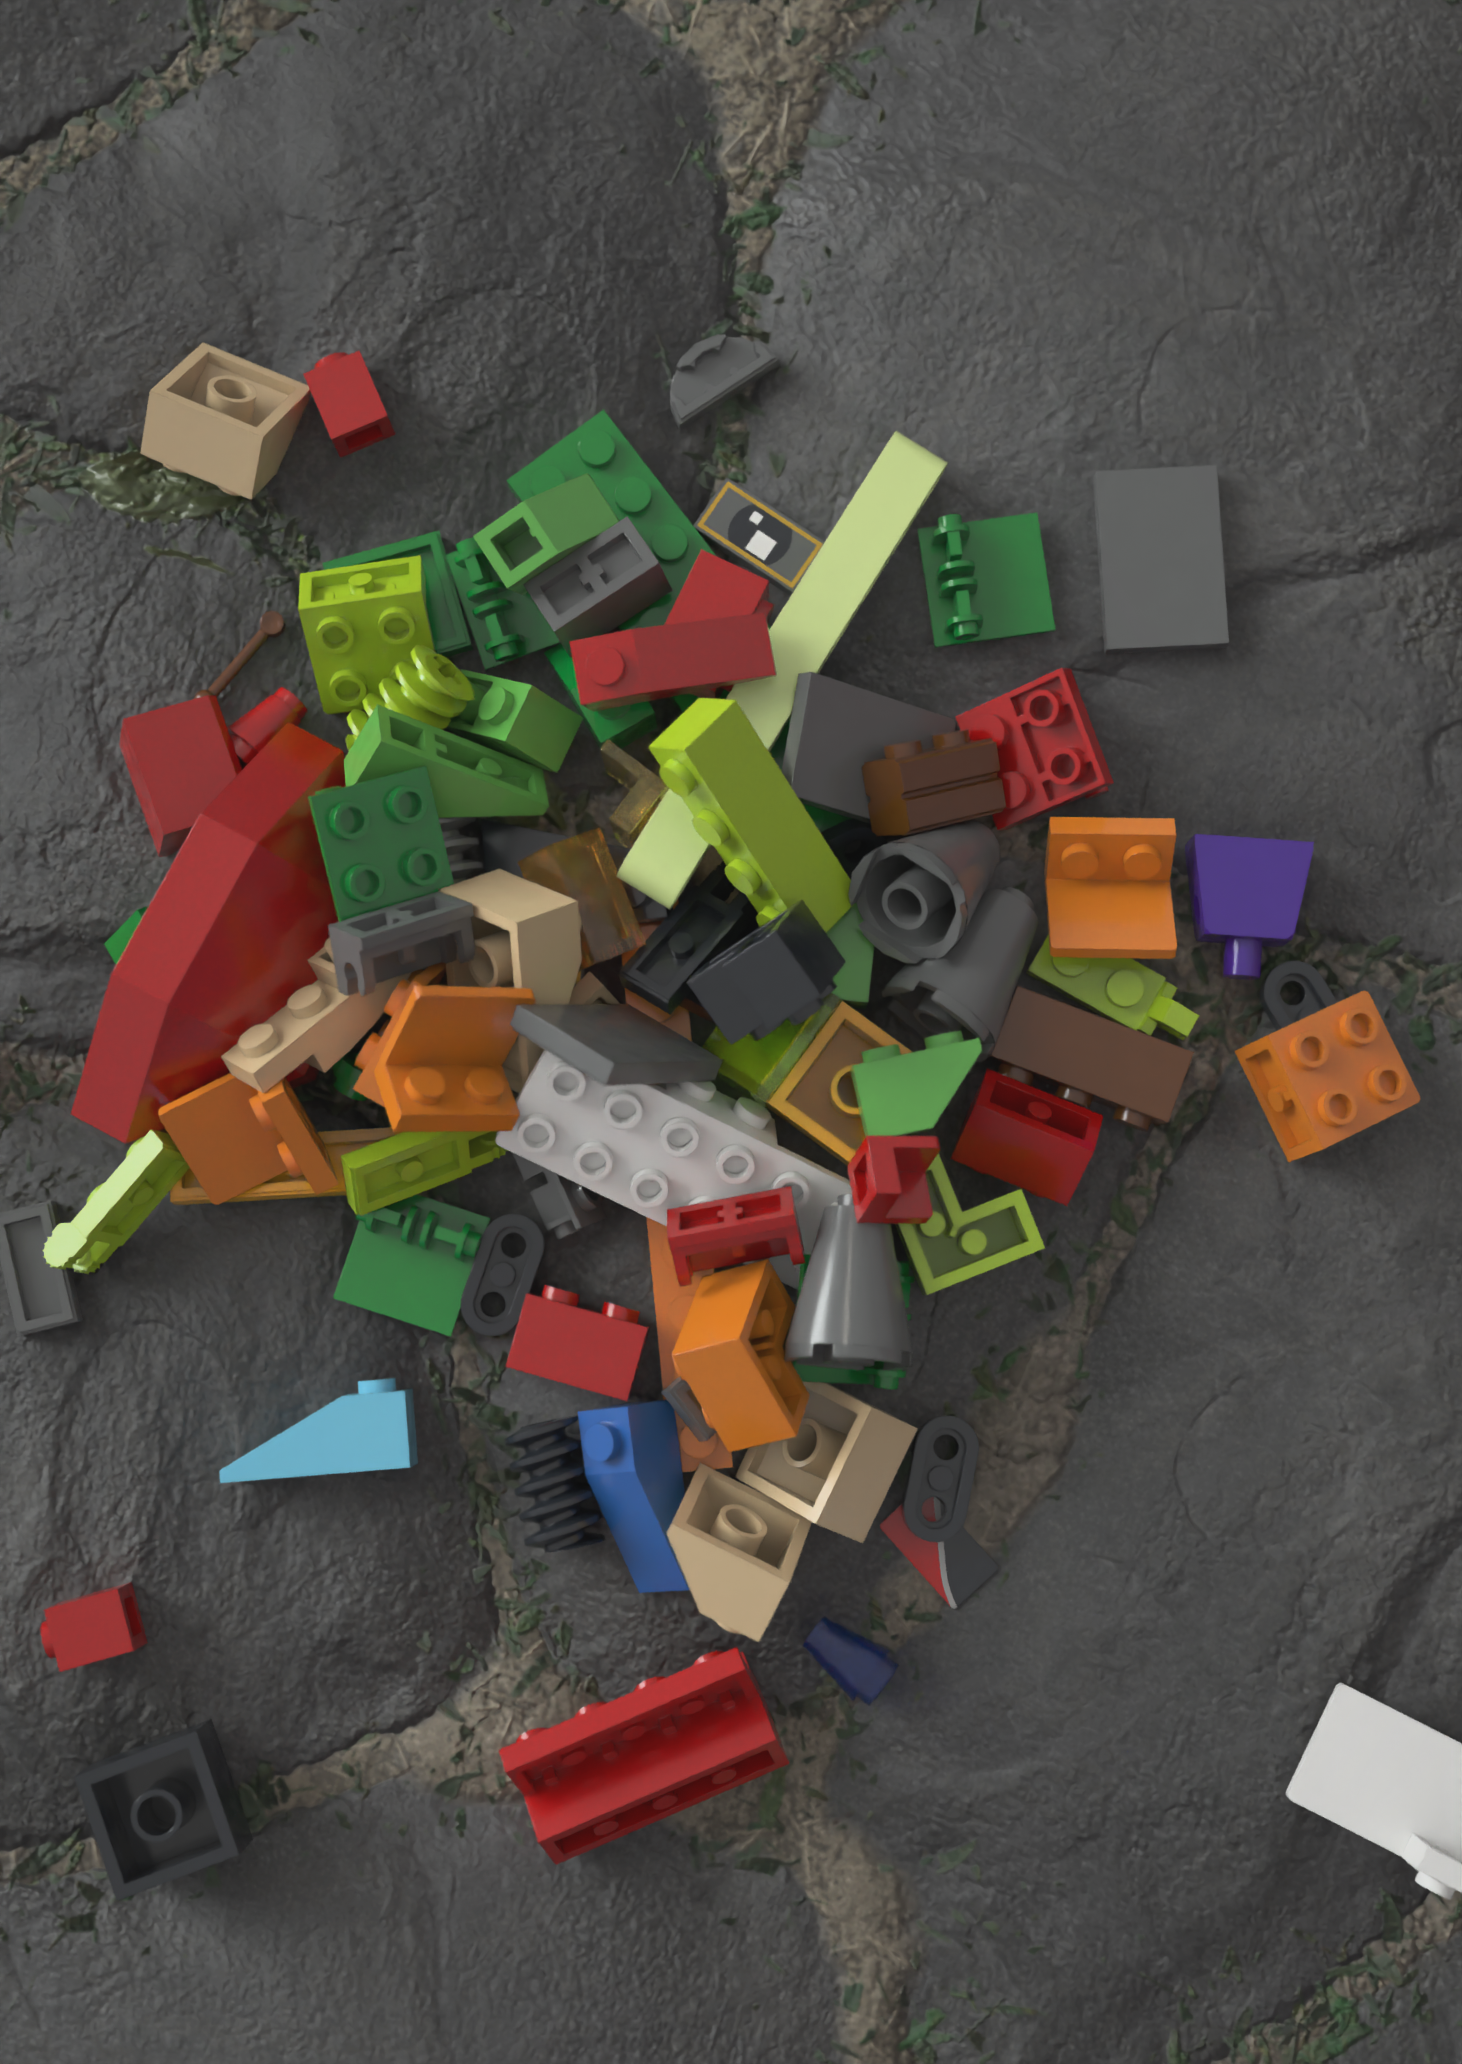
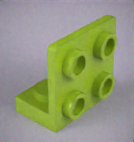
M421 555L300 573L298 611L324 713L336 714L349 712L353 709L362 710L364 709L362 701L369 693L382 696L378 686L385 677H391L399 681L394 669L400 661H408L415 665L410 652L416 645H424L436 652L426 609V576Z

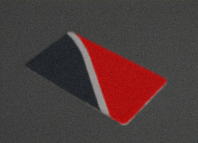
M930 1497L925 1500L922 1505L924 1518L931 1522L940 1519L944 1513V1505L937 1497ZM902 1504L880 1524L881 1530L953 1609L962 1604L998 1570L997 1564L963 1527L954 1537L946 1541H925L915 1536L907 1528L902 1516Z

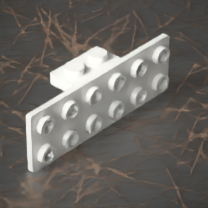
M545 1049L515 1100L520 1112L512 1131H498L496 1134L498 1146L664 1226H667V1209L791 1186L805 1254L812 1253L824 1208L837 1205L839 1195L852 1194L850 1180L779 1146L777 1143L775 1120L771 1118V1114L766 1108L749 1098L740 1097L736 1101L716 1091V1087L711 1081L604 1086ZM790 1254L766 1258L769 1259L781 1282L798 1290L800 1264L793 1266ZM760 1259V1260H755V1261H750V1262H744L743 1264L747 1265V1264L754 1263V1262H758V1261H762V1260H765V1259Z
M1337 1684L1286 1790V1796L1291 1801L1401 1856L1419 1871L1415 1878L1418 1884L1451 1900L1455 1890L1462 1893V1743L1346 1684Z

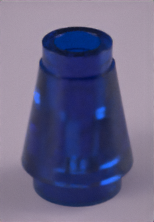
M826 1616L819 1621L802 1646L812 1654V1657L853 1702L859 1698L869 1707L874 1703L900 1666L888 1657L891 1650L836 1622H832Z

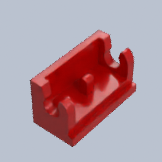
M791 1186L667 1209V1239L680 1287L692 1285L691 1276H693V1272L790 1254L793 1266L805 1264L804 1244Z

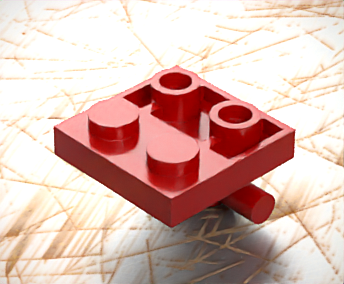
M1071 668L1055 670L955 716L960 730L969 729L970 740L991 738L996 742L1000 771L997 773V777L1002 779L1006 808L1003 809V812L992 814L997 830L1010 829L1084 796L1086 800L1107 793L1109 791L1108 786L1114 784Z

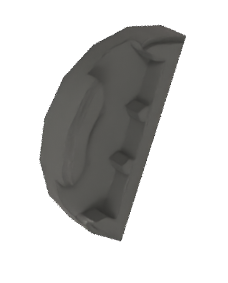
M717 334L696 343L679 359L676 366L677 370L671 382L670 405L679 430H683L779 367L780 359L764 343L757 340L752 342L742 337H726V334Z

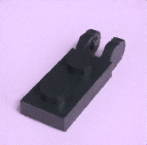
M724 861L717 865L716 870H713L700 886L694 885L670 912L669 917L663 920L620 969L619 978L623 987L670 1015L692 991L687 981L703 964L728 949L747 927V923H752L758 914L746 894L741 891L730 904L725 902L729 898L730 893L734 892L735 887L725 874V867L727 865Z

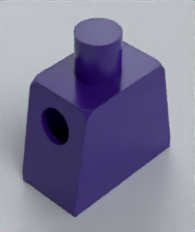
M1195 834L1185 844L1194 935L1196 941L1225 943L1223 977L1240 980L1260 979L1262 946L1282 947L1292 941L1313 855L1314 842Z

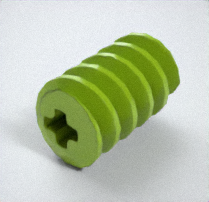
M416 645L410 652L415 665L408 661H400L394 669L399 681L391 677H385L378 685L382 696L369 693L362 701L366 712L360 709H353L347 716L348 726L353 734H348L345 738L347 749H351L377 704L445 730L451 722V717L459 716L467 706V701L475 700V691L470 681L446 657L437 654L424 645Z

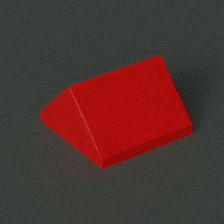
M216 695L199 697L124 718L122 721L119 745L158 856L167 857L181 849L200 813L242 771Z

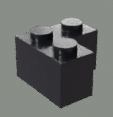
M801 899L703 964L687 981V984L730 1045H732L749 1033L754 1041H758L783 1024L786 1018L792 1026H795L812 1016L825 1005L822 999L837 988L833 979L846 961L803 899Z

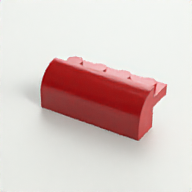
M737 1647L726 1652L714 1651L698 1658L693 1666L668 1677L658 1676L649 1678L637 1685L634 1692L608 1703L596 1702L581 1708L575 1714V1717L550 1728L541 1727L529 1730L520 1735L515 1743L499 1749L505 1773L524 1796L537 1841L555 1865L790 1764L754 1673L744 1652H740Z

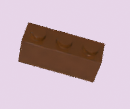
M1017 986L996 1046H994V1050L986 1061L999 1066L997 1073L1032 1086L1034 1079L1057 1088L1054 1096L1088 1110L1092 1101L1115 1109L1113 1120L1131 1128L1148 1132L1151 1123L1161 1126L1169 1122L1194 1052Z

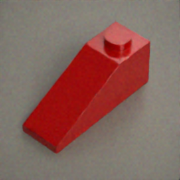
M765 612L630 629L569 641L580 703L593 712L777 676Z

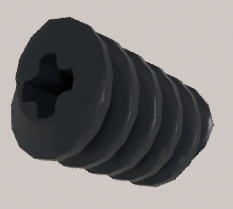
M578 1415L522 1426L520 1430L505 1439L507 1447L525 1449V1455L509 1465L510 1471L530 1475V1480L514 1489L515 1496L531 1498L535 1501V1505L519 1514L520 1521L536 1523L540 1527V1530L524 1539V1544L527 1547L544 1549L545 1553L576 1549L605 1540L603 1534L585 1531L587 1527L597 1522L601 1516L598 1509L580 1507V1503L592 1497L594 1493L589 1484L575 1481V1478L585 1473L583 1459L570 1456V1453L582 1446L580 1434L566 1432L565 1428L578 1421Z

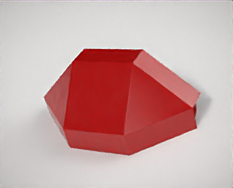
M288 722L200 813L111 973L71 1115L129 1145H133L151 1129L168 1134L160 1121L158 1110L231 1073L221 1056L238 1043L239 1038L245 1031L255 1025L264 1023L287 1005L288 999L293 993L305 986L312 985L318 980L307 960L325 947V942L330 937L328 925L337 923L339 920L308 797L316 795L315 792L321 789L340 786V788L346 787L344 770L346 754L343 750ZM303 1062L285 1077L293 1089L314 1081L320 1070Z

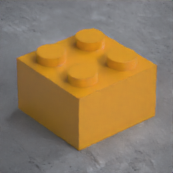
M842 1001L768 1101L767 1108L848 1166L865 1139L850 1071L852 1066L863 1063L861 1052L870 1049L899 1044L901 1055L912 1053V1051Z

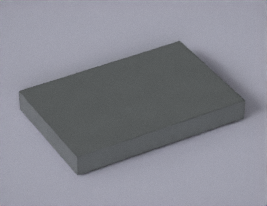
M1217 465L1095 471L1093 484L1104 654L1226 648L1229 644Z
M814 672L799 673L782 773L802 804L871 824L868 803L871 799L865 792L861 768L865 764L864 762L885 758L883 746L893 743L921 740L922 749L933 747L932 735L955 731L957 720ZM924 830V831H920V832H916V833H912V834H908V835H909V836H912V835L919 834V833H922V832H925V831H928V830Z
M629 1004L517 1005L510 1022V1026L513 1027L514 1031L604 1086L715 1080L723 1061Z

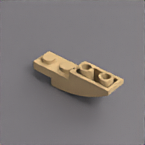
M329 937L325 942V947L307 960L318 980L312 985L305 986L293 993L288 999L287 1005L267 1021L245 1031L239 1038L238 1043L222 1055L221 1058L234 1077L262 1093L267 1092L303 1062L325 1073L372 1028L384 1013V1008L398 983L402 979L407 980L412 972L376 983L374 993L361 996L358 992L346 996L338 992Z

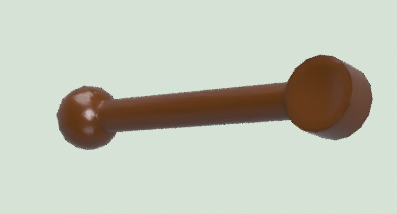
M276 611L264 613L260 619L261 629L209 689L200 690L196 693L194 699L207 695H216L217 698L269 637L275 638L283 634L285 621L281 614Z

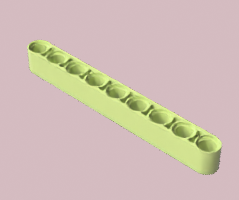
M898 431L892 435L769 630L777 676L735 684L726 698L738 702L769 752L791 719L798 674L806 672L819 674L948 465L947 461ZM670 789L667 791L616 875L617 878L670 910L711 847V844L706 842L695 830L692 823L694 816L681 796L675 794Z

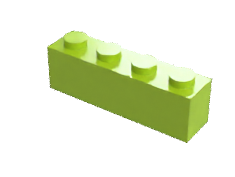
M698 698L648 746L661 766L659 773L663 782L671 791L681 796L694 816L692 823L695 830L706 842L715 847L727 865L725 867V874L728 880L739 891L746 894L758 912L756 920L760 927L803 899L823 930L827 933L852 907L848 894L850 878L736 700Z

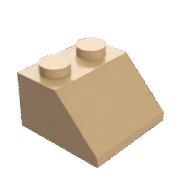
M202 343L150 390L140 454L161 462L169 470L178 473H188L217 485L220 490L227 494L243 496L252 500L276 475L310 400L311 391L308 385Z
M803 1382L810 1396L797 1437L748 1448L735 1478L811 1522L863 1543L918 1428L828 1383Z
M700 1463L671 1523L667 1536L700 1613L715 1620L719 1626L731 1633L743 1634L759 1642L791 1581L812 1522L770 1497Z

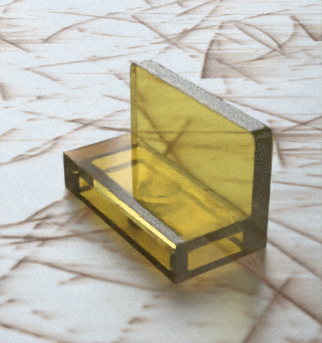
M607 739L600 748L605 770L630 790L610 816L609 821L615 840L626 848L631 849L669 789L661 778Z

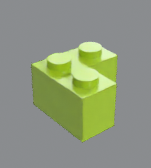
M939 1153L925 1172L933 1211L932 1217L925 1224H894L922 1295H929L1045 1248L1022 1189L962 1212Z

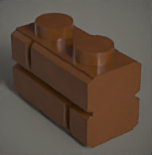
M969 729L932 735L933 747L922 749L921 740H911L883 746L885 758L864 762L865 764L861 767L865 792L871 799L868 803L872 832L877 836L908 835L1003 812V809L1006 808L1002 779L997 777V773L1000 771L996 742L991 738L970 740Z

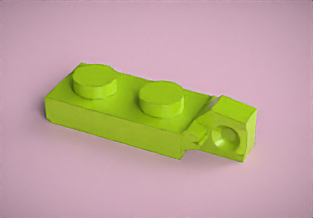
M1049 935L1046 936L1026 972L1029 976L1100 1016L1150 1036L1157 1026L1178 1039L1184 1040L1185 1037L1189 1036L1200 1016L1172 1000L1178 988L1165 981V977L1131 958L1053 957L1050 955Z

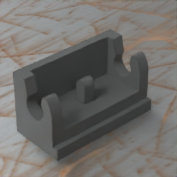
M628 516L523 584L569 657H572L569 641L605 635L673 591L660 563Z
M437 891L328 925L338 992L346 996L359 992L361 996H365L375 992L376 983L441 962L447 964L456 961L457 956L461 964L472 961L475 956L471 916H474L472 903Z

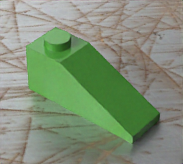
M378 704L344 759L346 787L426 766L439 818L544 815L549 807L543 769Z

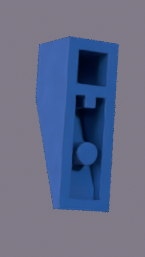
M667 1399L579 1411L578 1420L585 1476L639 1593L690 1590L667 1536V1532L685 1495L674 1408Z

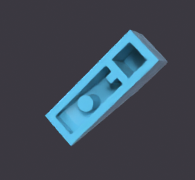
M396 1378L358 1381L359 1393L339 1397L219 1470L220 1483L410 1468L418 1464L413 1389L396 1390Z

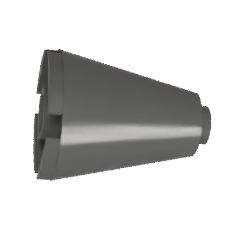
M966 820L886 843L869 852L852 872L848 893L851 906L855 903L857 904L863 922L858 926L865 938L883 954L904 963H918L921 959L935 958L936 960L945 956L961 940L999 863L1000 846L997 838L984 824L975 820Z
M1004 887L1002 890L991 888L985 891L961 940L950 952L936 960L935 958L921 959L918 963H907L889 980L882 991V996L893 997V1000L887 1007L891 1014L910 1032L923 1041L925 1038L953 1031H961L963 1041L979 1038L982 1051L975 1062L981 1063L988 1059L995 1048L994 1046H996L1039 924L1038 917L1033 911L1034 903L1021 891L1012 887Z
M852 1194L839 1195L837 1205L824 1208L786 1340L784 1360H797V1364L850 1370H864V1366H874V1361L884 1362L883 1370L910 1369L913 1367L914 1353L891 1224L857 1223Z

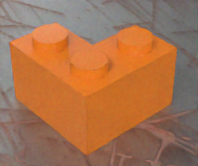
M769 1259L702 1276L671 1354L677 1374L689 1384L702 1406L705 1421L709 1427L717 1431L728 1452L797 1437L810 1396L791 1361L784 1360V1349L782 1346L796 1307Z

